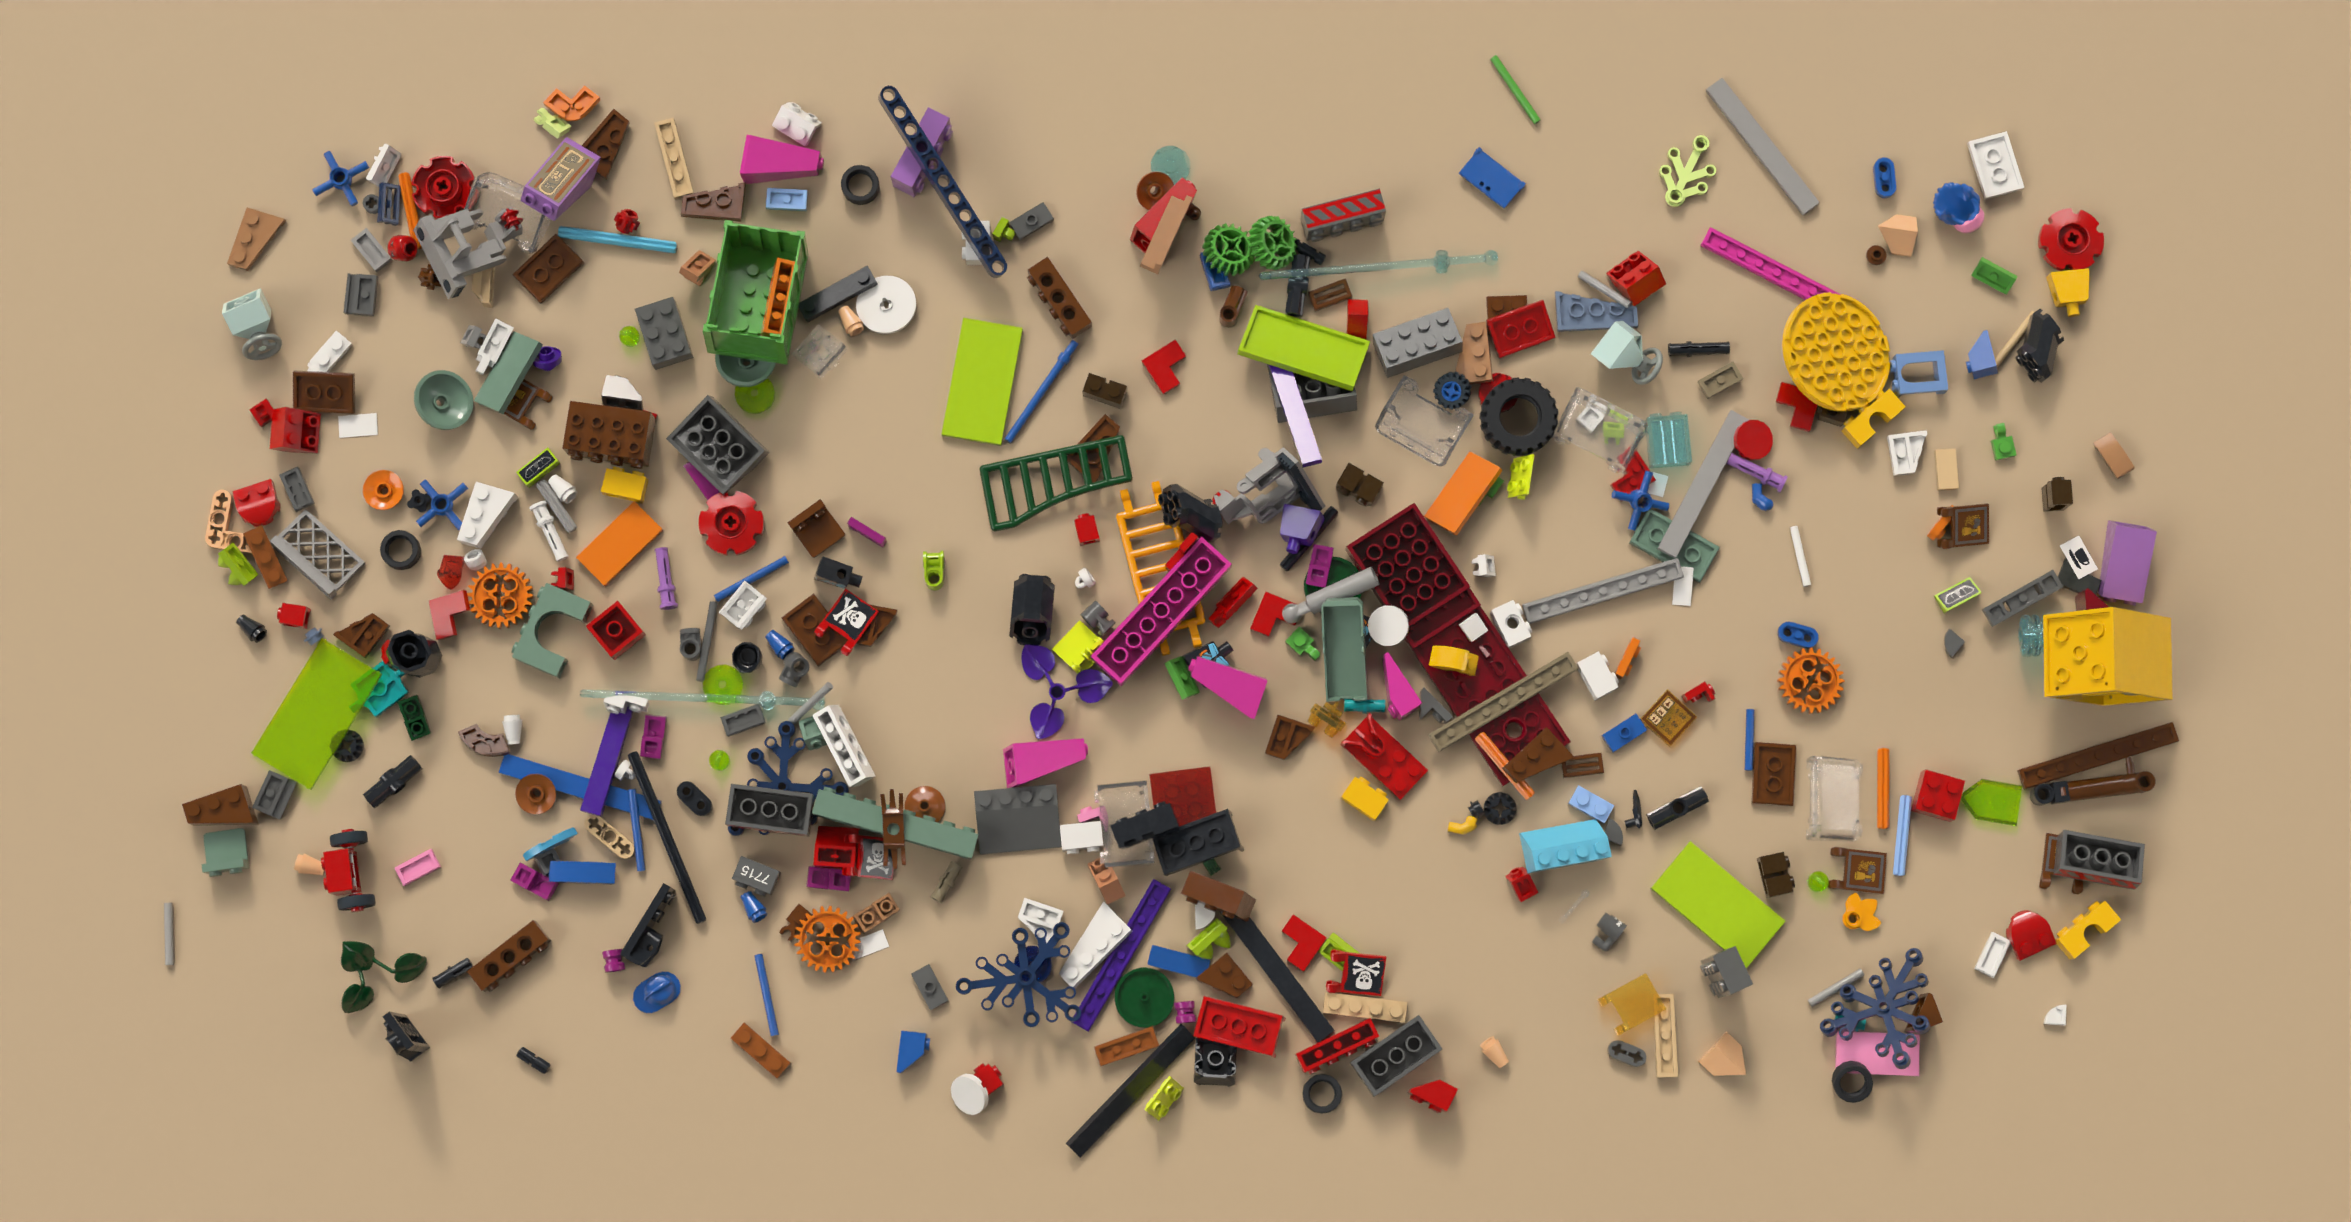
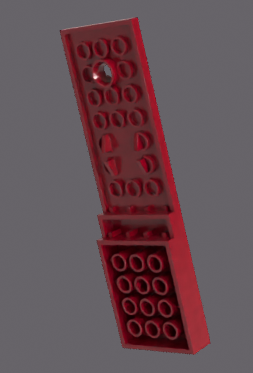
M1415 503L1346 546L1345 551L1359 572L1369 567L1373 568L1379 585L1371 588L1381 605L1396 606L1407 615L1409 631L1405 641L1456 718L1527 676L1482 609L1480 602L1470 589V585ZM1474 613H1477L1488 631L1471 642L1459 624ZM1432 647H1454L1478 655L1475 676L1429 666ZM1539 693L1468 735L1502 787L1510 781L1476 742L1475 738L1480 733L1485 732L1508 761L1515 757L1546 727L1564 746L1571 743ZM1510 723H1517L1521 726L1522 733L1519 737L1512 738L1507 734L1506 728Z

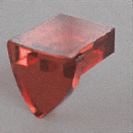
M443 556L437 576L449 590L454 589L461 580L465 563L464 556Z

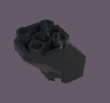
M2038 309L2030 316L2024 344L2017 350L2018 355L2015 357L2017 363L2022 367L2024 366L2028 371V377L2034 383L2036 381L2042 383L2052 375L2058 345L2064 341V337L2059 338L2058 335L2061 333L2060 327L2048 313L2042 315V309Z
M1178 484L1167 486L1163 489L1162 494H1159L1158 502L1162 507L1165 525H1170L1172 528L1181 527L1189 533H1194L1199 539L1203 537L1207 542H1213L1221 537V533H1218V528H1222L1223 521L1219 507L1216 504L1212 505L1211 502L1213 501L1211 499L1203 500Z
M1022 574L1018 580L1014 581L1009 636L1012 639L1014 636L1020 645L1039 646L1041 641L1045 639L1046 641L1050 640L1055 585L1048 576Z
M411 630L394 634L386 650L387 657L393 668L418 678L435 673L442 658V653L435 640L422 634L414 633Z

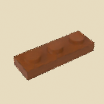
M261 525L243 533L268 589L288 581L263 526Z
M745 1022L731 1037L736 1044L777 1079L791 1064L789 1060Z
M1152 1026L1094 1046L1100 1066H1104L1158 1047L1159 1043Z

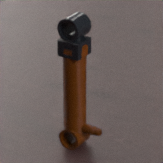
M2126 757L2127 774L2040 784L2031 789L2030 800L2033 804L2042 806L2050 802L2052 805L2071 801L2144 793L2154 788L2156 779L2148 771L2135 773L2132 757ZM2140 777L2145 778L2147 781L2146 787H2142L2139 784ZM2039 790H2043L2046 793L2045 800L2038 797Z

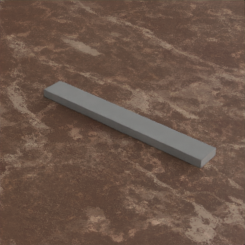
M1721 78L1706 89L1707 94L1802 216L1817 206L1820 202L1725 80Z
M1730 410L1659 544L1658 550L1673 558L1677 557L1734 448V434L1737 427L1749 419Z
M1675 558L1522 604L1527 622L1531 624L1684 578L1679 559Z

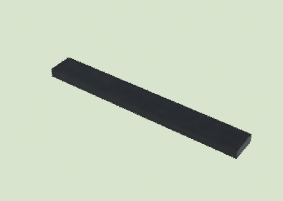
M1222 915L1317 1043L1335 1031L1252 919L1249 917L1248 921L1245 922L1235 917L1231 919Z
M1180 1024L1066 1142V1145L1080 1158L1195 1039L1187 1028Z

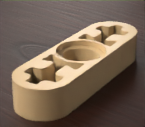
M591 814L585 819V828L622 859H630L634 856V844L602 817ZM592 819H599L598 825L602 828L607 825V828L603 829L602 832L595 827L591 829L592 824L590 821ZM608 831H613L616 834L615 840L611 843L606 842L604 838ZM620 838L623 839L620 841L622 845H630L629 850L631 852L629 854L624 853L622 855L623 850L619 846H616V849L613 848Z

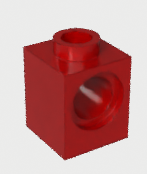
M1089 513L1078 515V519H1074L1080 546L1100 542L1094 515L1090 516Z
M282 603V607H279L277 612L278 623L284 626L307 629L311 609L307 606Z

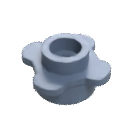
M314 627L305 634L304 642L307 641L311 646L323 638L322 628L317 630Z

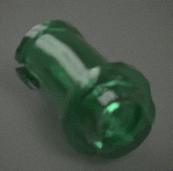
M1215 859L1203 862L1210 876L1221 870Z

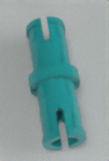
M1344 699V712L1355 711L1362 712V714H1367V712L1385 713V700L1367 699L1354 701L1353 699Z

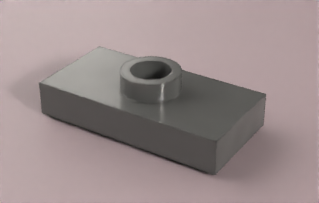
M1044 202L1015 218L1009 224L1019 240H1022L1052 222L1054 218Z
M298 466L279 475L296 512L315 504Z
M759 703L720 717L727 737L766 723Z
M930 964L911 973L930 1010L949 1001Z

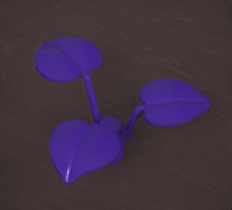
M1025 645L1023 647L1021 661L1026 675L1033 680H1039L1045 675L1051 686L1049 689V695L1052 698L1051 706L1047 703H1039L1033 707L1030 713V723L1037 739H1044L1053 735L1063 725L1064 712L1060 708H1054L1056 700L1062 699L1066 692L1079 689L1078 695L1083 701L1095 703L1101 700L1113 685V682L1106 674L1095 669H1085L1079 672L1076 676L1078 685L1065 688L1061 683L1054 684L1048 674V671H1051L1055 666V657L1052 651L1043 646Z

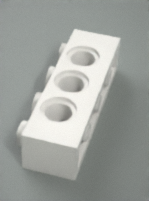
M828 705L813 714L848 786H860L874 778L875 774L840 706Z

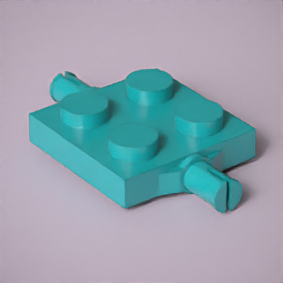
M381 661L351 684L359 700L349 706L350 709L355 713L365 706L377 718L409 693L401 679L406 673L400 670L394 671L388 664Z

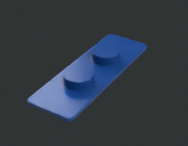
M1152 945L1147 964L1188 976L1198 977L1209 968L1210 960Z

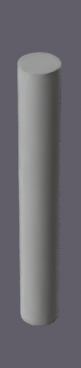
M1584 271L1579 273L1578 278L1627 309L1632 303L1630 300Z
M827 682L788 721L793 725L798 722L833 689V685Z
M164 903L165 965H174L172 903Z
M1861 969L1856 970L1808 999L1810 1006L1813 1007L1835 994L1843 985L1851 984L1863 977V971Z

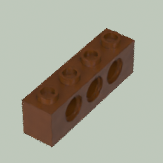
M1048 257L1027 269L1029 283L1032 287L1036 286L1040 291L1038 296L1042 302L1049 304L1051 307L1049 312L1055 320L1059 319L1062 324L1060 328L1065 336L1069 335L1071 339H1074L1092 327V321ZM1050 279L1053 283L1051 286L1045 287L1042 285V281ZM1056 295H1061L1064 300L1061 303H1055L1053 298ZM1069 311L1075 314L1074 318L1070 320L1064 318V314Z
M532 920L467 972L481 991L486 992L488 990L491 992L499 986L498 982L501 979L511 977L516 972L515 968L519 965L525 966L532 960L531 956L536 952L541 953L547 949L551 939L537 921ZM526 939H530L532 942L529 950H524L522 947V943ZM509 952L515 954V960L512 963L506 961V955ZM492 965H497L499 968V972L495 976H491L489 973Z

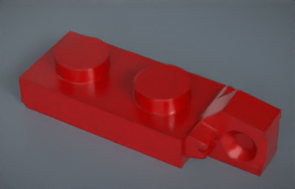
M1242 577L1215 605L1217 608L1208 619L1219 629L1258 588L1248 579Z

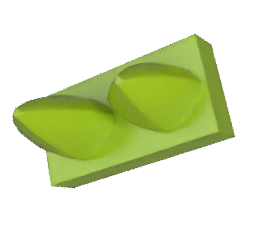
M231 543L218 553V566L230 568L232 571L228 580L229 585L244 586L259 575L234 543Z
M1216 918L1186 946L1196 956L1203 959H1212V942L1220 947L1230 948L1228 928Z

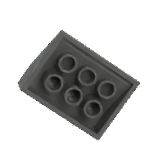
M1267 364L1277 422H1287ZM1293 372L1308 418L1357 411L1355 386L1353 391Z
M707 395L666 438L723 495L756 468L770 453L710 395Z
M1056 784L974 791L980 855L1062 847Z

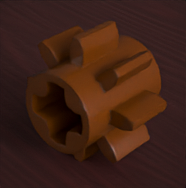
M428 264L427 268H421L418 276L422 282L421 286L427 287L429 290H434L435 286L441 287L431 264Z

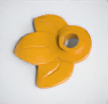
M1857 893L1847 898L1845 903L1846 911L1842 916L1845 927L1848 929L1861 928L1864 931H1871L1881 924V921L1873 916L1877 907V900H1861ZM1851 915L1856 918L1854 923L1849 921Z

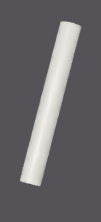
M1798 526L1790 527L1803 587L1811 585Z

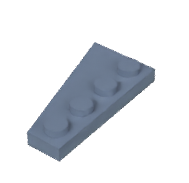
M1555 291L1557 332L1610 329L1616 321H1624L1630 327L1638 328L1636 306L1630 305L1627 309L1616 302L1610 303L1600 301V299L1580 297V295H1569Z

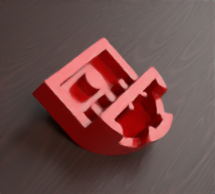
M272 479L232 491L239 515L245 523L252 524L254 527L265 526L274 520V515L277 511H280V502L277 499Z
M2029 910L2020 911L2013 915L2009 927L2006 928V937L2010 940L2016 958L2019 961L2057 944L2047 920L2038 913Z

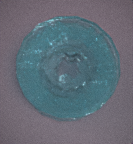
M2033 614L2031 617L2030 615H2022L2020 618L2018 640L2023 657H2030L2031 654L2035 657L2039 656L2041 649L2044 654L2043 616L2041 623L2037 614Z

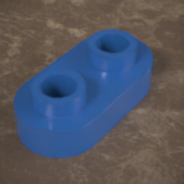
M1883 157L1878 159L1873 166L1876 194L1879 197L1889 198L1896 191L1894 163L1889 158ZM1880 167H1885L1886 172H1882L1880 170ZM1882 186H1886L1888 191H1883Z
M1784 622L1777 631L1781 641L1803 648L1815 646L1819 639L1815 629L1793 622ZM1784 630H1790L1791 635L1786 636ZM1804 635L1810 636L1809 642L1804 640Z

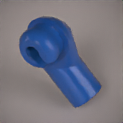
M1752 484L1753 503L1761 510H1771L1774 505L1773 501L1762 494V484Z

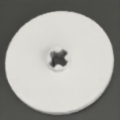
M877 277L875 280L878 285L858 295L856 301L857 314L863 325L873 332L879 334L898 332L905 328L915 315V294L912 288L898 277ZM885 301L891 303L887 309L883 306Z

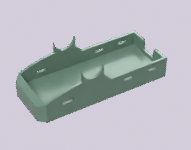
M1358 597L1327 598L1321 606L1326 702L1340 701L1341 699L1367 700L1368 686L1363 601Z

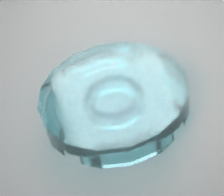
M1164 146L1158 149L1153 156L1151 172L1159 171L1167 174L1175 185L1182 177L1184 179L1188 177L1190 159L1186 152L1178 147Z

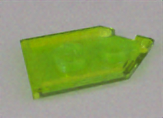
M1981 779L1962 793L1961 800L1976 820L2017 826L2022 786Z

